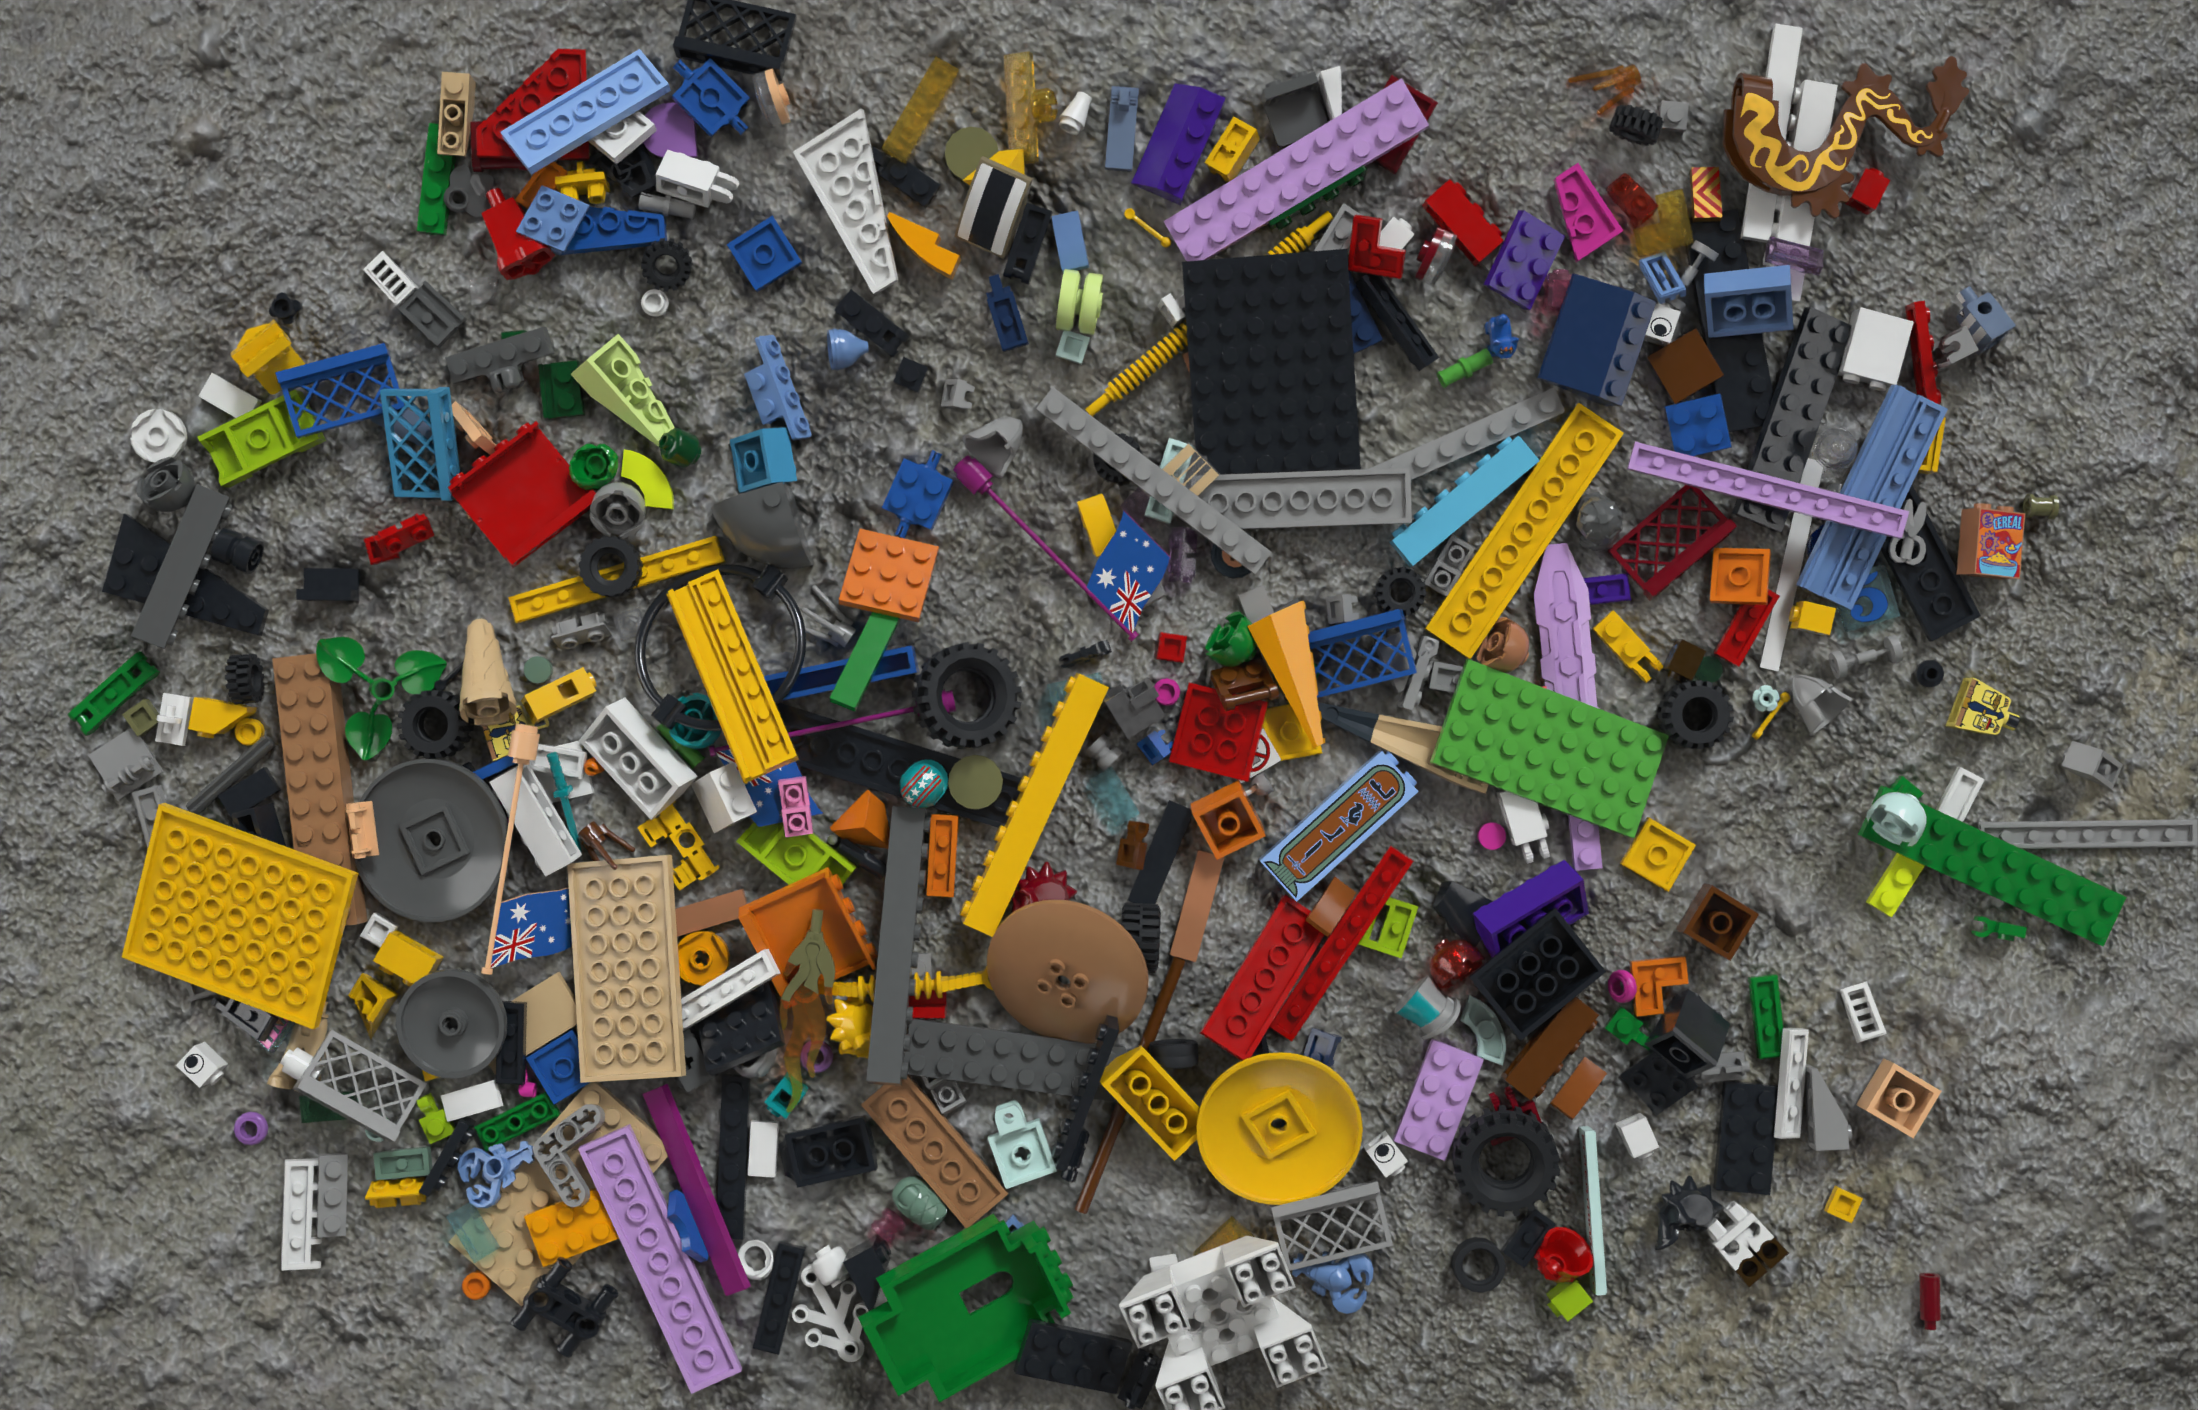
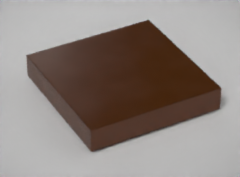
M1696 328L1647 357L1675 404L1724 376Z

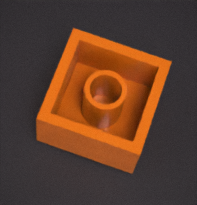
M1239 780L1190 804L1192 815L1216 860L1266 836L1264 827Z

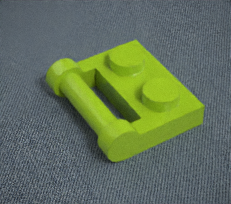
M1389 897L1385 905H1388V909L1378 940L1370 939L1376 921L1375 918L1358 944L1402 959L1418 906Z

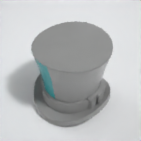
M1427 975L1405 993L1397 1004L1395 1013L1419 1026V1029L1425 1033L1421 1038L1426 1040L1452 1026L1459 1016L1461 1005L1456 998L1444 997L1429 975Z

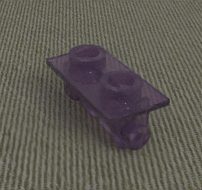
M1175 527L1172 528V532L1169 535L1168 545L1171 548L1170 561L1167 567L1169 582L1192 583V578H1195L1196 559L1187 558V553H1196L1198 534H1195L1192 528Z

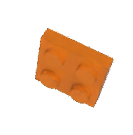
M1714 548L1710 602L1717 604L1767 605L1770 549Z

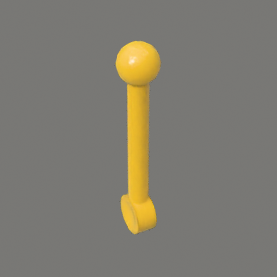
M1132 208L1125 210L1124 216L1127 220H1134L1161 241L1163 247L1167 248L1171 245L1169 237H1163L1135 215V211Z
M1783 692L1780 694V700L1777 703L1776 709L1769 713L1760 727L1752 734L1755 740L1760 738L1763 730L1782 705L1790 701L1789 693Z

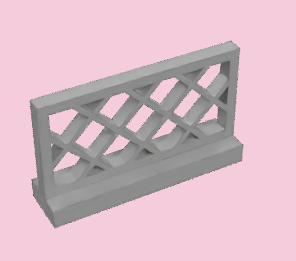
M330 1030L293 1089L388 1142H395L400 1133V1128L427 1083L337 1032ZM332 1039L342 1043L345 1055L330 1059L327 1047ZM348 1047L356 1052L349 1053ZM324 1053L325 1060L318 1062ZM362 1054L366 1057L369 1068L354 1072L350 1056ZM346 1058L350 1074L334 1077L331 1061ZM372 1061L378 1063L379 1066L373 1067ZM326 1063L330 1079L318 1081L310 1076L316 1065ZM385 1067L390 1070L393 1082L378 1086L374 1070ZM370 1071L373 1087L359 1091L355 1075ZM396 1074L404 1079L397 1080ZM351 1077L354 1093L347 1095L339 1093L336 1080ZM409 1081L418 1086L411 1097L402 1099L398 1083ZM331 1082L332 1088L325 1085V1083ZM394 1085L397 1101L383 1104L379 1089ZM374 1090L378 1106L369 1109L362 1106L360 1094ZM355 1096L357 1102L348 1097ZM409 1100L406 1107L404 1108L403 1102ZM394 1104L399 1105L401 1115L396 1124L386 1119L384 1107ZM379 1109L380 1115L373 1112V1110Z
M1376 1179L1329 1190L1319 1196L1282 1205H1270L1281 1251L1289 1271L1393 1246ZM1375 1198L1378 1209L1371 1219L1360 1212L1359 1209L1364 1201ZM1358 1203L1356 1208H1353L1350 1204ZM1345 1206L1354 1211L1346 1225L1332 1217L1338 1207ZM1332 1209L1329 1215L1323 1212L1325 1210ZM1317 1212L1327 1218L1319 1232L1306 1224L1310 1215ZM1356 1214L1370 1221L1363 1235L1349 1228ZM1379 1215L1382 1225L1376 1222V1219ZM1305 1216L1303 1221L1297 1219L1296 1217ZM1292 1219L1301 1224L1293 1238L1282 1232L1280 1221ZM1330 1220L1344 1228L1336 1242L1322 1234ZM1373 1224L1383 1229L1386 1241L1373 1243L1366 1238ZM1303 1227L1317 1234L1310 1248L1296 1241ZM1346 1231L1360 1238L1353 1249L1348 1250L1339 1245ZM1284 1237L1291 1241L1287 1248ZM1320 1237L1334 1245L1328 1255L1320 1256L1312 1251ZM1363 1241H1365V1242H1367L1368 1244H1370V1245H1366V1246L1360 1247L1361 1244L1363 1243ZM1293 1244L1307 1251L1302 1261L1290 1264L1288 1252ZM1337 1247L1343 1250L1341 1252L1334 1253ZM1310 1254H1312V1255H1314V1256L1316 1257V1258L1308 1259V1257H1309Z

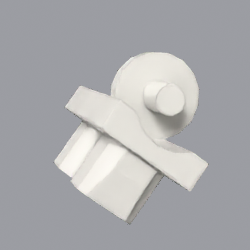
M163 693L160 715H157L156 719L159 721L156 742L185 746L193 697Z

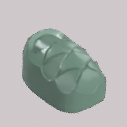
M918 1175L901 1179L892 1191V1199L899 1211L924 1229H935L947 1215L948 1207L929 1184Z

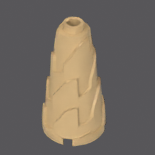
M476 619L467 627V643L462 669L459 710L460 716L464 721L469 723L468 717L474 719L475 725L481 726L496 725L508 721L509 713L511 712L514 717L517 707L493 625L485 619Z

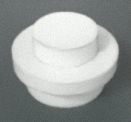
M651 289L643 295L641 306L648 315L658 317L667 311L669 300L661 290Z

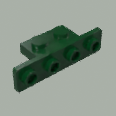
M1365 166L1359 167L1268 222V226L1271 230L1276 227L1278 230H1281L1293 222L1291 218L1300 213L1302 216H1305L1314 211L1316 203L1323 199L1329 202L1339 196V190L1348 185L1352 188L1364 180L1363 176L1367 171Z

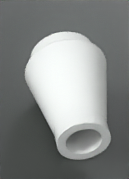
M1077 92L1075 98L1060 115L1059 126L1065 132L1078 135L1080 131L1084 130L1089 105L1092 100L1088 94Z

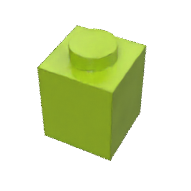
M1576 1279L1573 1282L1558 1283L1546 1293L1551 1300L1547 1304L1557 1318L1563 1315L1567 1322L1593 1302Z

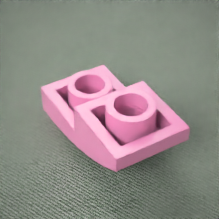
M806 776L778 780L785 837L813 834Z

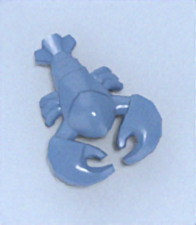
M528 1141L520 1142L519 1150L510 1152L506 1151L502 1143L493 1145V1147L490 1146L488 1149L494 1156L489 1155L483 1149L475 1147L463 1153L459 1158L457 1167L463 1182L469 1183L468 1175L470 1169V1177L474 1179L483 1165L482 1177L487 1183L491 1184L490 1187L481 1184L474 1185V1188L479 1190L478 1195L471 1187L466 1189L467 1197L472 1205L477 1208H490L496 1205L502 1195L500 1193L501 1185L502 1188H506L516 1179L514 1171L522 1165L523 1161L528 1164H532L535 1161L533 1158L535 1156L533 1146L529 1145Z
M1324 1251L1322 1256L1328 1255L1329 1252ZM1298 1253L1297 1257L1293 1258L1291 1264L1302 1261L1304 1258L1303 1253ZM1361 1253L1342 1258L1338 1263L1332 1260L1292 1270L1291 1274L1297 1277L1304 1273L1307 1277L1315 1281L1311 1290L1319 1295L1321 1294V1296H1325L1326 1289H1328L1331 1302L1336 1310L1349 1314L1356 1312L1362 1307L1367 1298V1291L1363 1289L1360 1296L1356 1299H1353V1296L1359 1292V1288H1353L1341 1294V1291L1347 1289L1352 1284L1347 1270L1351 1268L1353 1275L1360 1283L1363 1280L1361 1272H1364L1366 1274L1365 1285H1370L1373 1279L1374 1268L1369 1257Z

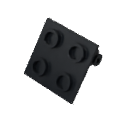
M1650 1049L1648 1051L1650 1054L1620 1074V1077L1657 1116L1699 1085L1691 1077L1688 1079L1684 1078Z

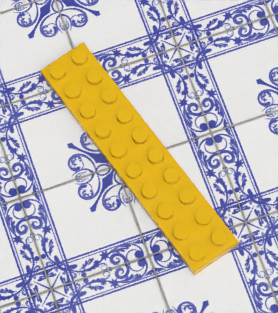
M1577 403L1540 457V461L1529 473L1424 629L1466 658L1471 659L1624 433L1582 404Z

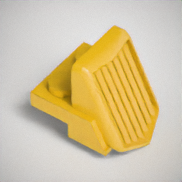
M274 319L270 323L248 328L239 341L237 348L231 352V357L239 365L243 374L247 378L253 374L272 395L282 390L275 372L306 364L291 346L292 343L288 335Z

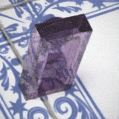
M1770 236L1766 243L1765 262L1775 266L1790 265V269L1819 276L1823 269V250Z

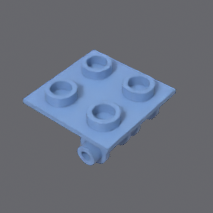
M541 185L516 232L552 247V252L561 255L562 252H566L590 205Z

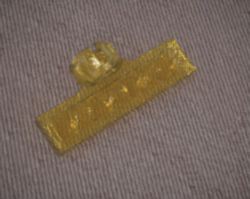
M1026 51L1004 55L1009 150L1023 149L1024 164L1039 162L1037 128L1043 122H1050L1056 119L1058 109H1052V106L1058 104L1055 93L1049 88L1035 89L1033 53Z

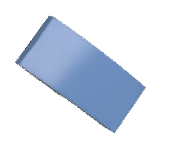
M1078 210L1051 216L1063 274L1065 269L1077 271L1089 268L1086 244L1083 238Z

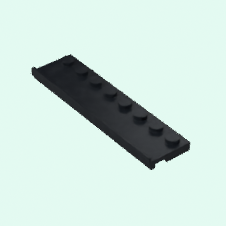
M1738 208L1722 211L1721 221L1693 222V217L1683 218L1680 222L1688 264L1692 266L1699 256V253L1691 248L1695 240L1719 254L1715 262L1704 257L1697 267L1699 271L1692 280L1703 341L1724 374L1723 377L1712 383L1713 394H1721L1729 432L1762 427L1774 395L1762 333L1708 337L1704 274L1749 269L1744 239H1740L1742 228Z

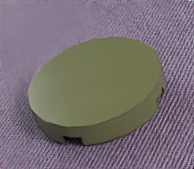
M966 127L958 130L950 137L946 144L945 158L948 168L955 177L963 180L977 169L982 156L989 159L998 152L997 142L990 133L982 128Z
M971 755L963 757L955 763L949 773L948 785L950 793L957 803L966 808L981 809L988 807L997 800L1002 791L1003 778L1000 769L993 760L982 755Z

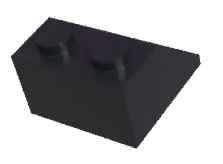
M878 1235L849 1249L843 1261L868 1311L874 1309L881 1291L876 1278L886 1273L890 1261L889 1255H891L889 1245L885 1240L881 1241Z

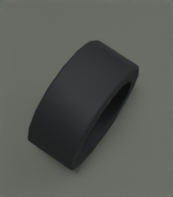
M1473 1237L1466 1239L1457 1246L1452 1255L1451 1265L1455 1277L1464 1288L1472 1292L1484 1293L1491 1291L1501 1283L1505 1276L1506 1264L1504 1256L1497 1246L1486 1238ZM1483 1249L1492 1255L1495 1265L1492 1274L1488 1278L1481 1281L1472 1280L1464 1273L1462 1267L1463 1259L1471 1250Z

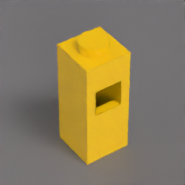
M584 667L524 695L521 702L532 723L536 724L592 697L596 692L595 687H597L593 675L590 672L586 673Z

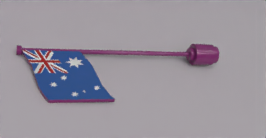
M967 455L955 466L953 471L957 474L956 478L973 495H976L978 492L983 495L987 492L1129 635L1128 639L1131 642L1139 635L1134 629L1145 604L1164 577L1169 565L1170 556L1125 510H1123L1116 533L1097 560L1089 582L1086 585L990 489L993 485L990 481L993 475L976 458L972 459Z
M943 689L941 695L945 709L948 714L956 712L952 690L945 691ZM913 707L788 732L791 738L911 713L914 710ZM715 745L709 746L711 757L718 755L724 766L734 762L738 770L729 745L716 748ZM796 761L751 780L748 784L744 783L757 810L750 817L758 827L783 822L778 780L802 777ZM809 794L811 816L824 814Z

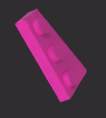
M1579 163L1553 180L1576 263L1623 232V229Z

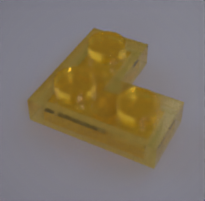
M1683 189L1655 195L1660 223L1633 229L1639 257L1694 243Z

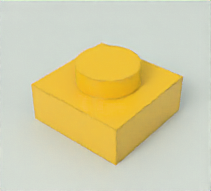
M1835 1185L1824 1211L1852 1223L1863 1198Z

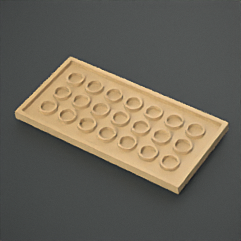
M672 855L614 859L613 861L617 865L616 870H613L605 860L568 864L580 1082L686 1076Z
M590 1082L544 1133L546 1134L586 1104H596L604 1110V1123L566 1152L589 1187V1190L596 1187L578 1148L626 1125H631L652 1173L668 1157L660 1135L600 1082ZM588 1111L589 1117L583 1122L577 1119L576 1121L580 1125L587 1121L595 1122L593 1117L596 1115V1112ZM572 1125L566 1126L563 1130V1136L567 1141L575 1137V1128ZM556 1141L553 1144H544L545 1150L542 1151L543 1154L550 1155V1148L560 1143ZM533 1156L535 1161L532 1164L523 1161L522 1165L514 1171L516 1179L509 1186L502 1188L501 1185L500 1193L502 1195L496 1205L490 1208H478L449 1241L453 1247L521 1306H523V1298L530 1290L532 1281L543 1274H547L555 1264L542 1266L524 1216L535 1210L562 1201L535 1156ZM564 1164L557 1166L555 1170L556 1177L562 1180L567 1176L568 1169ZM569 1182V1183L563 1185V1187H565V1186H570V1187H571V1189H572L573 1192H574V1194H573L572 1196H575V1195H578L579 1193H581V1190H574V1189L572 1188V1186L570 1185L571 1182ZM584 1252L569 1257L567 1260L573 1266ZM543 1292L537 1293V1294L540 1295V1296H545V1295H546V1294L543 1293Z

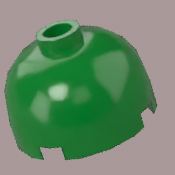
M1241 612L1231 613L1225 618L1229 622L1223 628L1218 624L1205 646V649L1209 651L1206 653L1208 657L1216 663L1228 667L1238 666L1244 662L1251 661L1257 652V643L1247 627L1253 623Z

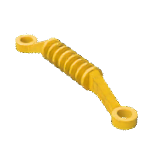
M987 966L983 971L948 977L941 976V971H936L935 979H931L929 972H925L924 979L920 980L918 972H915L913 979H916V1000L919 999L921 991H924L927 999H930L932 990H935L938 998H942V992L976 986V984H985L987 988L993 990L988 977ZM871 975L869 983L866 984L863 976H858V982H834L833 987H825L824 981L818 980V994L813 991L811 994L804 995L797 989L793 995L796 1000L803 1003L813 1001L819 994L852 996L859 998L860 1003H864L866 994H869L871 1001L874 1002L876 980L874 975Z

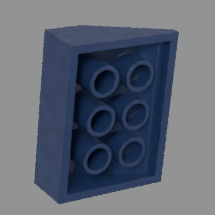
M1572 274L1538 378L1602 406H1622L1656 301L1630 290L1579 274Z

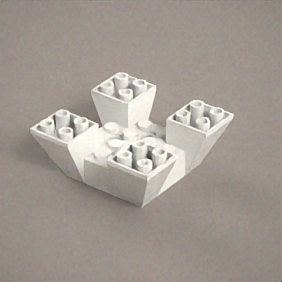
M1244 1236L1144 1275L1120 1302L1119 1307L1138 1349L1167 1337L1169 1339L1155 1384L1166 1410L1224 1409L1225 1405L1211 1366L1259 1347L1277 1388L1328 1368L1311 1324L1273 1297L1296 1288L1278 1242Z

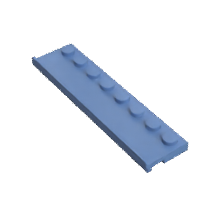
M1891 385L1839 494L1900 509L1948 409L1921 395H1916L1902 386ZM1826 521L1796 585L1839 606L1852 610L1887 536Z

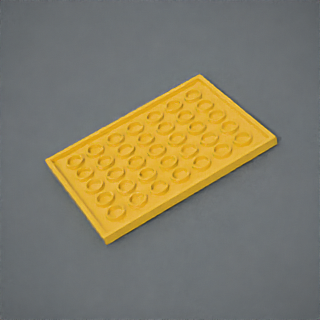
M167 803L158 804L122 958L305 1027L316 1029L320 1025L359 873Z

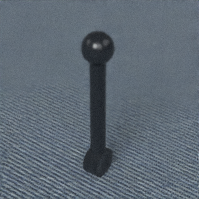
M463 662L443 680H437L435 688L437 690H444L447 687V683L463 669Z

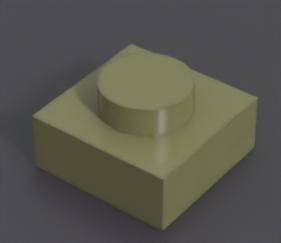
M143 699L122 715L137 737H142L158 726L159 721L156 719L157 715L160 714L149 699Z

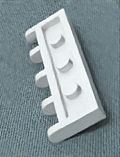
M318 1158L285 1159L281 1248L282 1271L321 1268V1261H310L311 1245L322 1243V1237H311L312 1217H317V1210H312L313 1190H318V1183H313L314 1166H318Z

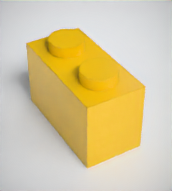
M396 930L389 932L373 961L380 965L379 969L389 975H394L395 973L403 978L402 982L405 985L411 987L425 975L435 972L444 957Z

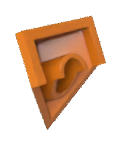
M867 789L830 829L840 838H847L855 844L888 849L890 830L885 803Z

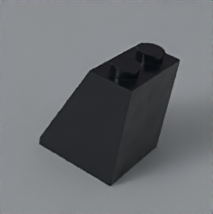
M1686 989L1673 997L1646 1040L1645 1045L1684 1078L1688 1079L1717 1065L1730 1023L1723 1018L1720 1012L1707 1005L1697 993Z

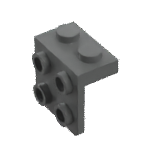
M1307 71L1298 72L1291 76V80L1281 82V80L1272 81L1266 84V88L1262 90L1261 100L1276 144L1279 147L1291 145L1328 123L1316 90L1318 79L1315 72L1309 74Z

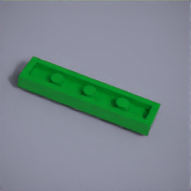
M429 123L417 231L419 233L446 236L449 208L444 202V193L450 187V175L454 170L456 156L437 154L439 124Z

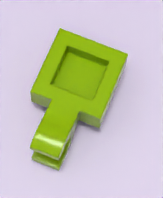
M431 1093L416 1100L418 1107L425 1114L424 1117L419 1119V1122L430 1144L452 1135L456 1128L454 1122H447L444 1108L438 1109Z

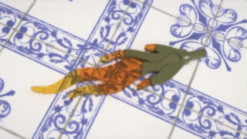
M821 909L812 910L810 930H808L803 941L792 952L784 971V975L789 976L791 971L800 964L799 970L785 988L780 1002L782 1030H785L787 1026L788 1008L791 1004L794 1015L793 1031L784 1055L785 1067L792 1085V1097L786 1110L788 1113L799 1102L803 1090L800 1068L803 1044L809 1035L811 1047L808 1054L807 1069L809 1076L814 1078V1063L826 1035V1017L818 991V978L820 974L824 977L826 1001L828 1004L833 1002L832 989L835 978V964L821 931L824 911Z

